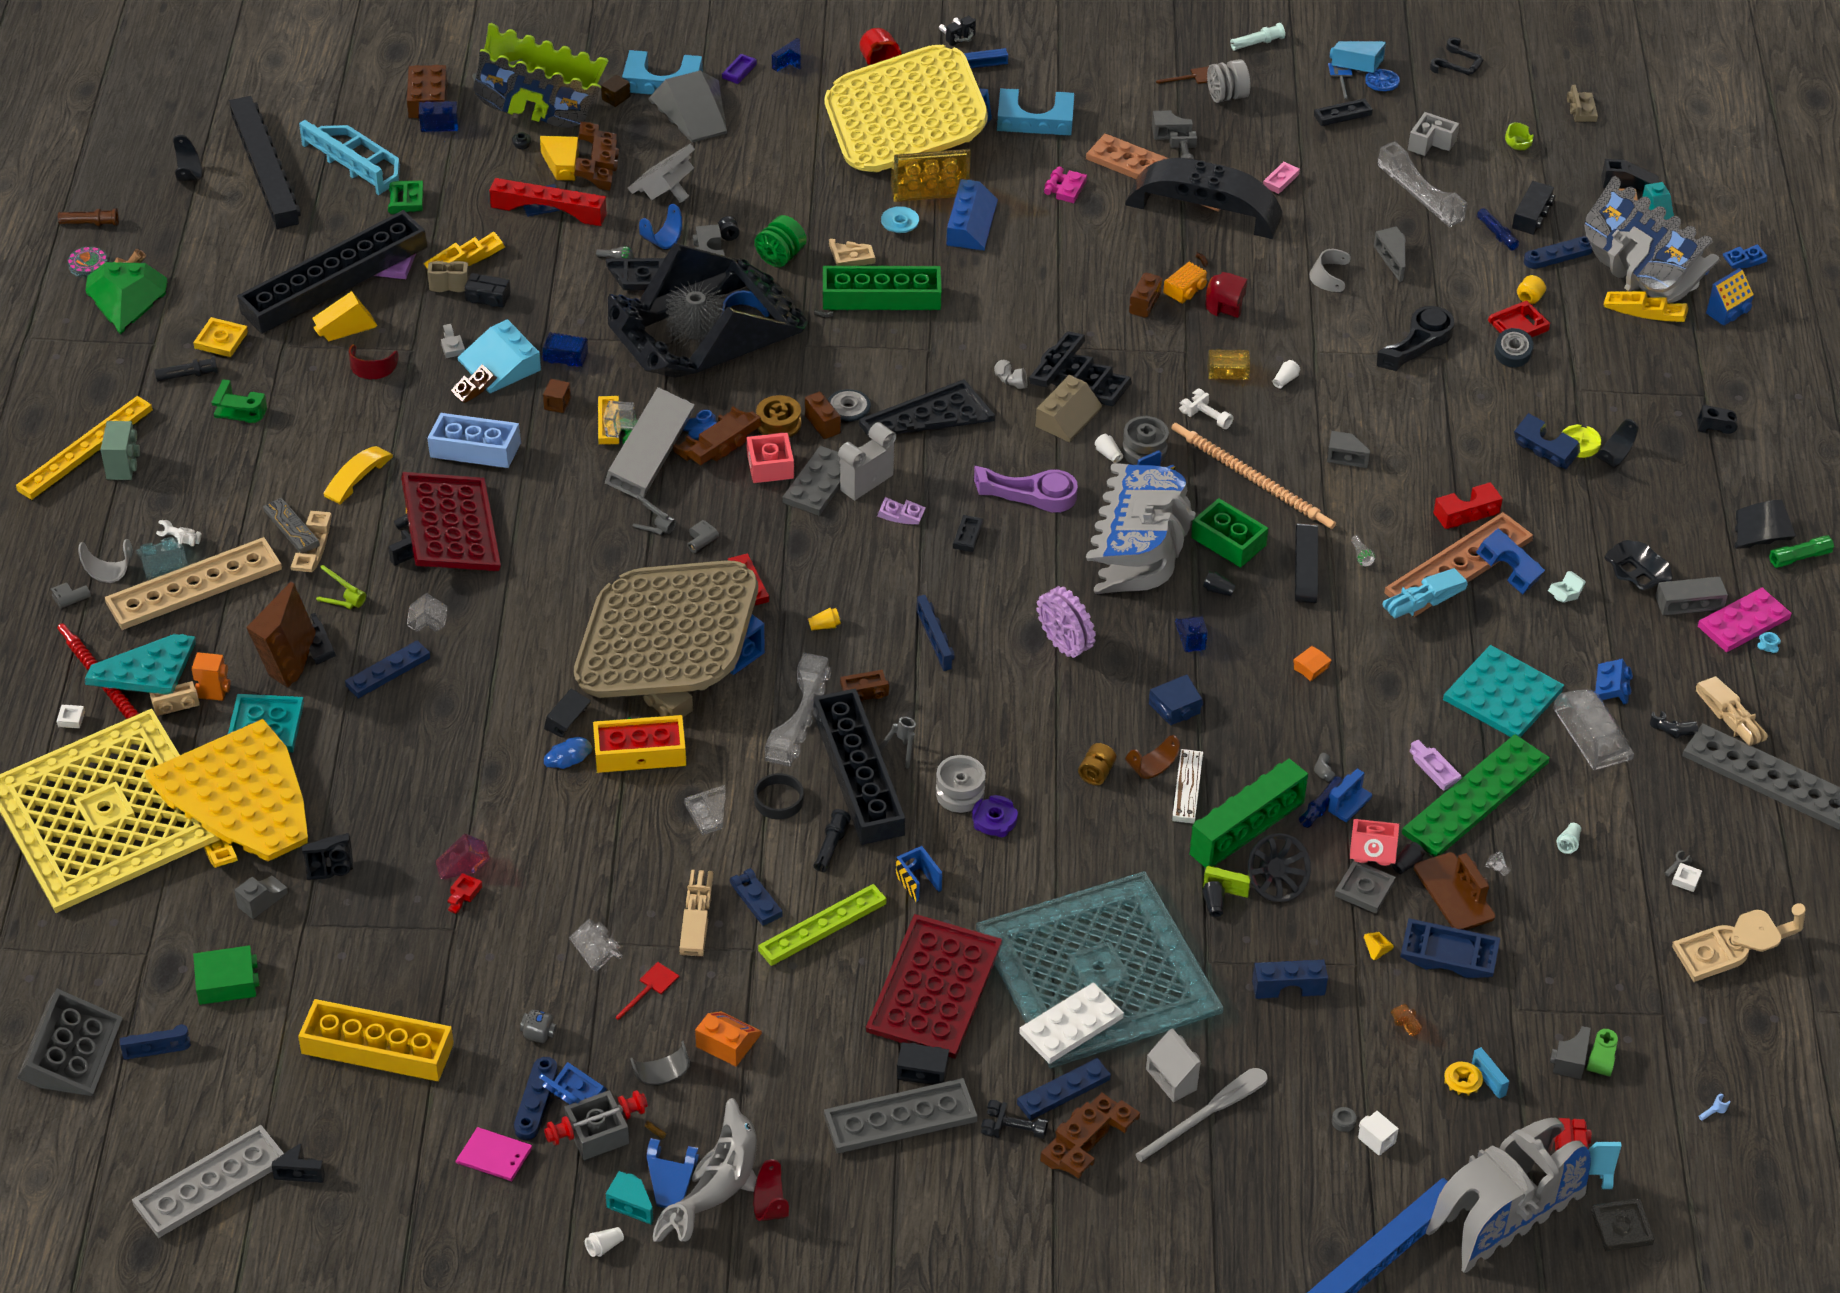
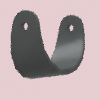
M681 1041L682 1046L678 1051L659 1060L638 1062L631 1057L636 1078L646 1085L666 1084L680 1078L690 1067V1060L684 1041Z

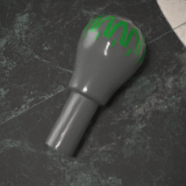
M627 246L611 250L597 249L596 251L597 257H608L611 259L633 258L634 255L632 249Z

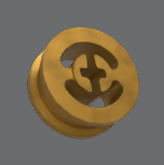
M776 395L762 400L757 406L756 414L761 417V426L758 428L761 434L788 433V437H791L800 430L802 425L800 417L801 407L795 399Z

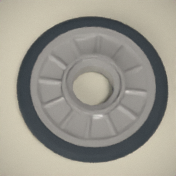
M840 390L828 398V401L840 414L842 421L859 420L865 417L871 408L869 398L857 390ZM849 403V404H853V406H852V407H846V406H844V404Z

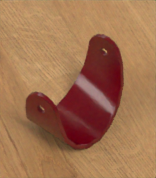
M352 344L349 348L350 368L358 377L364 379L384 378L391 374L397 366L398 351H394L389 357L382 360L368 361L355 357L356 345Z
M774 1159L767 1160L762 1164L756 1179L753 1207L754 1215L758 1221L782 1219L789 1216V1203L783 1198L781 1164Z

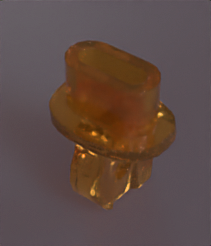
M1403 1004L1391 1011L1392 1016L1395 1018L1394 1023L1396 1026L1403 1025L1411 1036L1419 1034L1422 1026L1415 1018L1417 1012L1414 1009L1410 1010L1406 1004Z

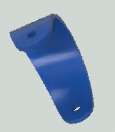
M676 204L669 205L667 219L663 227L655 235L648 219L643 218L639 222V232L642 238L663 249H669L674 243H677L682 230L681 211Z
M742 290L734 292L727 296L723 302L722 308L724 311L727 307L742 304L758 309L765 317L770 316L769 311L751 291Z

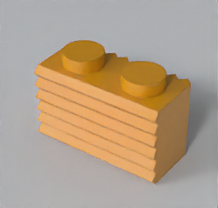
M1190 261L1164 281L1163 293L1183 304L1184 301L1191 299L1198 290H1202L1206 286V270L1197 267V265Z

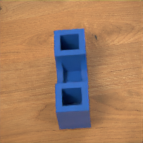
M1499 528L1489 535L1476 551L1490 566L1498 561L1507 562L1513 569L1507 581L1522 595L1540 579L1545 571L1538 562L1534 561Z

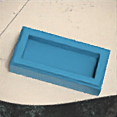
M1482 1047L1474 1050L1472 1064L1481 1071L1484 1082L1499 1099L1506 1096L1509 1080Z

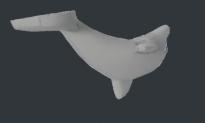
M731 1098L726 1102L723 1127L715 1148L704 1156L693 1173L692 1181L696 1182L699 1180L698 1184L684 1199L668 1206L662 1211L654 1228V1242L664 1240L674 1228L677 1230L680 1241H688L693 1233L696 1213L725 1202L740 1189L754 1192L757 1176L752 1167L757 1151V1135L753 1124L740 1112L735 1099Z

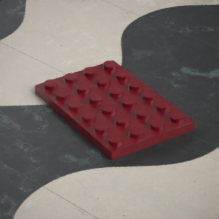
M403 472L401 480L415 565L499 571L501 563L485 478Z
M914 914L866 1025V1032L901 1043H916L923 1046L949 1049V1057L956 1059L1001 949L1002 939Z

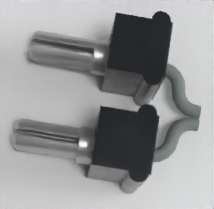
M969 15L962 19L956 17L953 19V23L947 26L941 24L939 29L946 34V41L950 46L962 41L969 42L972 40L971 37L976 34V19Z

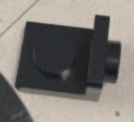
M406 530L401 531V541L388 546L390 561L394 566L414 558L411 536Z

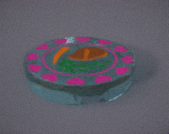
M83 247L70 254L68 257V268L76 276L86 275L87 277L102 264L108 262L107 255L100 248Z

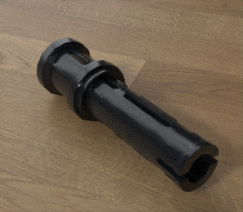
M215 355L203 360L194 359L192 363L155 369L157 382L194 374L200 377L205 373H218ZM184 370V371H181V372H176V373L167 374V373H169V372Z
M842 809L832 811L831 822L825 828L826 837L813 865L817 871H820L821 866H823L822 872L827 871L837 843L845 835L844 829L846 824L850 823V814Z

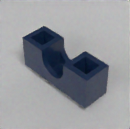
M1529 413L1514 431L1515 440L1519 446L1531 449L1538 457H1545L1556 467L1561 466L1567 469L1580 453L1579 441L1563 432L1555 440L1548 441L1543 439L1547 433L1545 422Z
M1324 959L1255 963L1252 978L1255 999L1279 998L1280 991L1287 986L1300 987L1302 996H1322L1326 993L1328 981Z

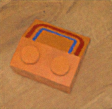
M722 1011L708 1013L695 1029L696 1047L737 1067L760 1037L762 1031Z

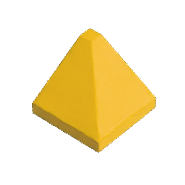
M1380 932L1364 935L1367 948L1373 960H1377L1394 948L1393 944Z

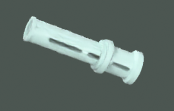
M1277 23L1276 26L1269 28L1263 27L1259 32L1231 39L1230 43H1234L1231 44V47L1235 51L1261 42L1270 43L1271 40L1277 38L1284 39L1285 29L1281 23Z

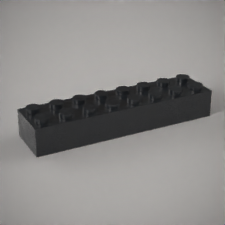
M856 688L813 697V715L861 845L905 836V816Z

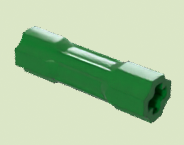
M1824 535L1795 546L1771 550L1769 555L1770 562L1774 568H1778L1804 558L1832 553L1834 543L1829 535Z

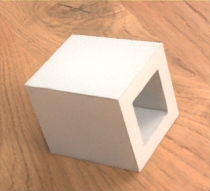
M1378 1111L1371 1116H1365L1361 1120L1358 1138L1377 1155L1380 1156L1396 1143L1399 1128Z

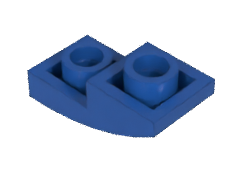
M1758 244L1745 250L1737 247L1723 253L1725 260L1735 269L1748 268L1767 262V255Z

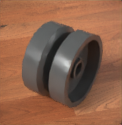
M1139 416L1131 419L1125 425L1122 452L1123 457L1129 463L1137 465L1140 458L1158 450L1161 452V463L1165 460L1169 431L1163 421L1155 417Z

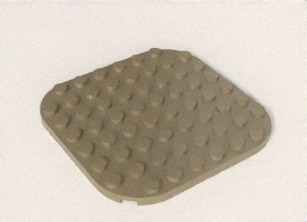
M715 561L639 568L619 575L620 579L616 580L612 585L608 583L596 598L574 665V676L578 685L585 693L597 698L707 689L733 671L738 662L758 594V581L754 572L741 562Z

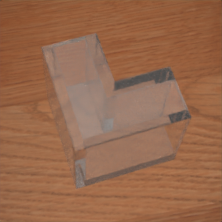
M608 402L603 416L606 437L618 438L621 429L633 430L637 422L633 402Z
M426 593L409 606L407 626L416 632L424 626L437 632L445 626L447 606Z

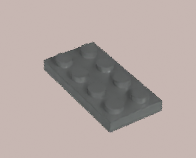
M819 446L783 495V503L820 516L840 488V457L838 452Z

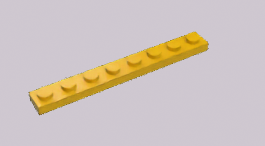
M136 396L16 484L17 491L31 500L101 449L107 421H132V425H134L153 411L152 404Z

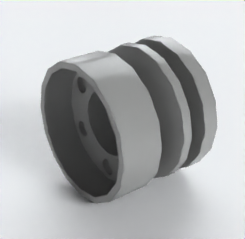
M1242 59L1229 61L1227 64L1222 62L1218 65H1209L1207 81L1214 102L1229 101L1231 97L1235 100L1249 96L1250 76L1247 66Z

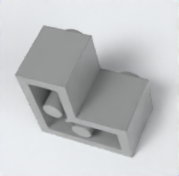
M1424 112L1410 132L1408 150L1424 156L1431 146L1450 151L1457 141L1459 123Z

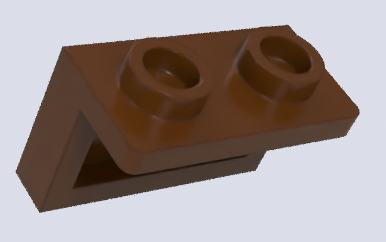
M883 669L840 677L842 691L856 688L860 701L873 698L880 699L889 695V681H886Z

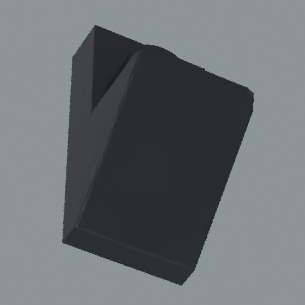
M302 1144L296 1145L272 1161L271 1166L274 1180L323 1183L324 1181L323 1161L312 1158L304 1159Z

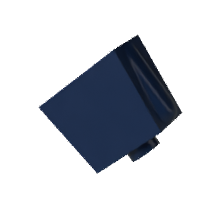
M1188 675L1152 688L1149 694V705L1170 726L1200 714L1201 707L1203 706V700Z

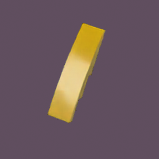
M492 232L480 241L474 237L460 247L457 243H454L426 261L424 265L428 269V263L434 261L447 263L462 261L467 262L468 266L493 255L505 248L497 234Z
M1646 291L1607 292L1604 301V307L1636 317L1660 321L1685 322L1688 312L1687 303L1668 304L1667 297L1647 298Z

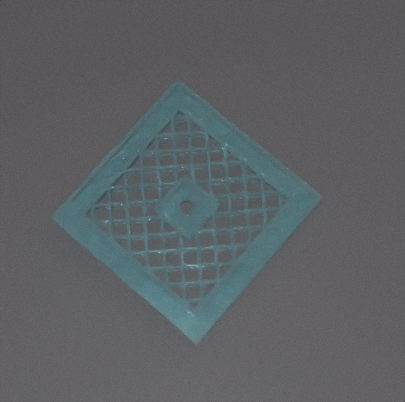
M1145 871L976 923L977 932L1002 939V946L995 961V966L1025 1023L1030 1022L1061 1003L1062 1000H1059L1061 995L1070 997L1093 982L1112 1001L1114 998L1124 1002L1122 1007H1118L1124 1012L1123 1016L1127 1018L1116 1022L1051 1064L1046 1061L1050 1069L1223 1013L1224 1007ZM1126 905L1134 909L1132 912L1123 910L1122 907ZM1102 911L1112 914L1111 919L1100 916ZM1117 917H1121L1127 919L1128 921L1126 924L1116 921ZM1081 918L1091 921L1090 925L1080 923ZM1133 922L1142 924L1143 927L1139 929L1131 925ZM1096 923L1107 926L1105 931L1095 928ZM1060 924L1070 927L1069 932L1058 929ZM1113 928L1122 931V933L1119 936L1110 933V931ZM1075 930L1084 932V937L1075 935ZM1039 931L1049 934V936L1046 939L1037 936V934ZM1127 933L1137 936L1136 941L1125 938ZM1093 935L1101 939L1099 942L1090 940L1089 937ZM1054 936L1064 939L1062 944L1052 940ZM1021 938L1028 942L1026 945L1017 943L1016 940ZM1146 939L1153 943L1151 946L1141 943V941ZM1069 942L1079 944L1078 949L1068 946ZM1035 943L1043 947L1040 951L1032 948V944ZM1121 945L1131 948L1130 953L1119 950ZM1048 948L1058 951L1056 956L1046 952ZM1136 951L1146 953V958L1135 955ZM1063 953L1068 955V959L1061 958ZM1029 955L1037 959L1034 963L1026 960V956ZM1152 956H1155L1163 960L1161 963H1158L1150 959ZM1042 960L1052 963V965L1049 968L1040 965V963ZM1130 963L1141 965L1140 970L1129 967ZM1057 965L1067 968L1066 973L1055 970ZM1099 965L1101 967H1104V969L1095 970L1093 966ZM1149 968L1157 972L1155 975L1146 973L1145 970ZM1072 971H1074L1076 977L1071 975ZM1036 972L1046 975V977L1043 980L1034 977V975ZM1164 973L1173 977L1169 981L1161 978V974ZM1130 976L1135 977L1134 982L1129 981ZM1051 977L1061 980L1060 985L1049 982ZM1177 978L1181 984L1175 983ZM1140 980L1150 982V987L1140 985ZM1067 983L1076 985L1077 988L1072 990L1065 986ZM1120 986L1129 989L1130 991L1128 994H1125L1117 990ZM1155 986L1167 988L1166 992L1163 993L1155 990ZM1045 989L1055 992L1054 997L1043 994ZM1171 991L1182 993L1181 998L1170 995ZM1138 992L1145 995L1144 1000L1134 997V993ZM1150 997L1161 1000L1159 1005L1148 1001ZM1131 1004L1140 1008L1136 1012L1127 1009L1128 1005Z

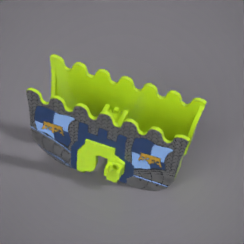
M489 23L485 48L480 50L479 65L473 89L483 103L495 110L503 111L510 115H513V113L520 114L524 111L526 101L528 100L536 103L531 120L537 122L541 120L554 126L570 128L579 125L580 122L586 119L591 105L601 89L598 82L608 63V59L599 57L595 62H592L589 59V54L586 52H580L578 56H573L571 49L567 46H563L557 51L554 50L553 44L550 41H543L541 45H537L535 38L531 35L518 39L517 33L514 30L509 29L504 34H501L497 25ZM520 59L523 60L518 61L514 66L509 64V62L517 61Z

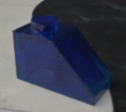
M1203 616L1175 618L1184 651L1206 650L1208 631Z

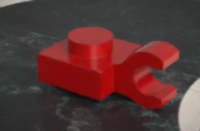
M462 873L450 888L451 896L448 899V903L451 906L448 908V911L457 914L464 900L471 902L481 890L482 881Z

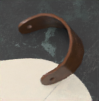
M1170 735L1160 746L1143 757L1138 750L1133 749L1127 754L1125 760L1141 778H1153L1164 772L1175 761L1180 751L1179 739L1175 735Z

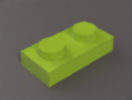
M1206 867L1203 887L1208 882L1218 881L1222 883L1226 893L1248 898L1251 884L1249 876L1221 868Z

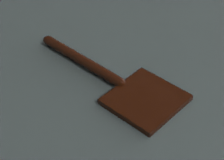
M1208 67L1191 69V75L1160 79L1156 83L1195 78L1197 84L1207 83Z

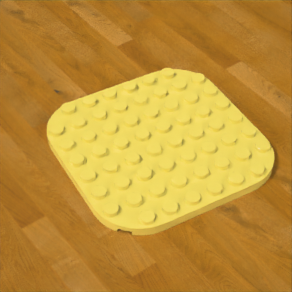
M945 45L923 47L849 72L834 81V86L827 90L825 95V106L844 159L850 166L861 171L881 172L882 170L952 148L965 142H970L982 131L988 119L985 102L966 56L957 48L949 49Z

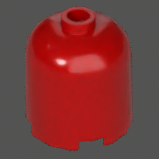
M872 28L860 40V51L868 66L901 55V49L897 42L885 29Z

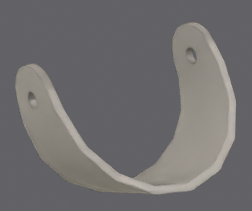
M1326 249L1320 254L1309 273L1310 280L1321 289L1331 292L1343 291L1345 283L1330 275L1324 269L1323 264L1345 265L1350 262V255L1342 250Z
M125 539L123 542L125 560L120 562H106L96 558L90 553L84 542H81L78 548L80 561L87 573L94 579L106 583L119 581L125 575L133 553L129 539Z

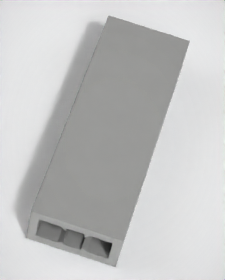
M657 387L609 468L605 484L637 498V495H641L644 498L671 452L673 445L689 421L694 404Z

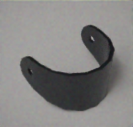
M185 135L175 136L173 143L178 166L175 170L177 181L200 180L202 178V166L194 145Z
M1625 419L1595 457L1613 467L1618 466L1625 459L1635 442L1638 425L1631 419Z

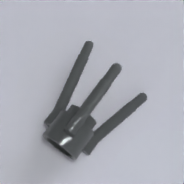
M637 495V498L643 502L644 506L658 515L654 522L657 528L633 524V527L655 532L659 535H662L664 532L670 534L676 526V519L662 512L641 495Z
M901 717L898 724L893 723L890 732L878 747L881 753L894 733H897V737L903 740L904 745L908 741L906 769L910 767L916 722L910 717Z

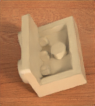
M193 681L177 685L172 694L149 693L156 716L199 706L198 694Z

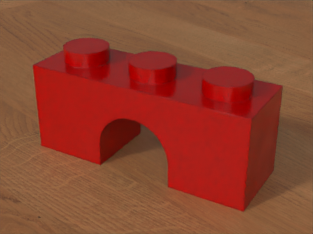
M1490 482L1473 487L1469 502L1460 500L1455 493L1436 498L1433 513L1442 526L1448 529L1499 514L1503 498Z

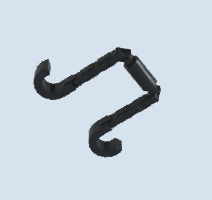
M1452 37L1447 40L1446 49L1451 53L1472 58L1475 60L1474 63L1467 69L1450 63L1448 60L1434 58L1431 60L1430 70L1438 74V68L1441 66L1470 75L1477 71L1483 62V58L1478 54L1459 48L1461 39Z

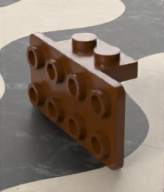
M1449 852L1414 865L1415 873L1452 928L1468 930L1494 921L1495 913L1486 902L1489 883L1485 877H1482L1478 871L1477 864L1470 859L1467 853L1459 855L1457 858L1454 853Z

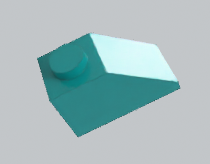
M1659 182L1645 185L1643 197H1648L1651 201L1649 210H1654L1656 207L1661 206L1666 210L1665 220L1673 217L1671 195L1664 183Z
M619 1171L606 1192L607 1208L652 1224L653 1208L642 1180L633 1174Z

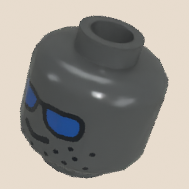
M533 1009L528 1014H524L520 1031L523 1032L525 1039L546 1043L549 1037H554L557 1024L553 1023L554 1019L551 1014Z

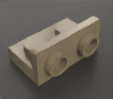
M1572 85L1571 91L1567 93V102L1570 103V114H1573L1575 122H1597L1598 114L1593 94L1587 92L1578 93L1576 85Z

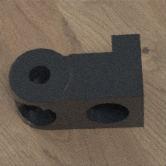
M1702 405L1697 417L1698 432L1706 433L1707 429L1720 430L1725 434H1731L1737 430V415L1734 411Z

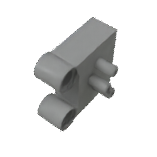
M880 422L875 423L869 431L871 441L858 448L851 442H846L838 452L840 457V490L854 501L893 476L896 434Z

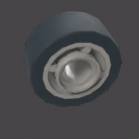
M1519 328L1506 329L1496 339L1494 354L1501 364L1507 367H1520L1530 360L1534 342L1531 336L1524 330Z

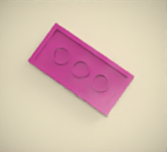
M1760 588L1699 620L1698 627L1725 652H1729L1789 620L1791 612L1764 588Z

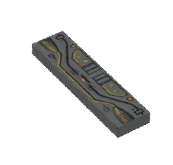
M282 498L263 506L264 512L300 553L304 554L320 546L316 536Z

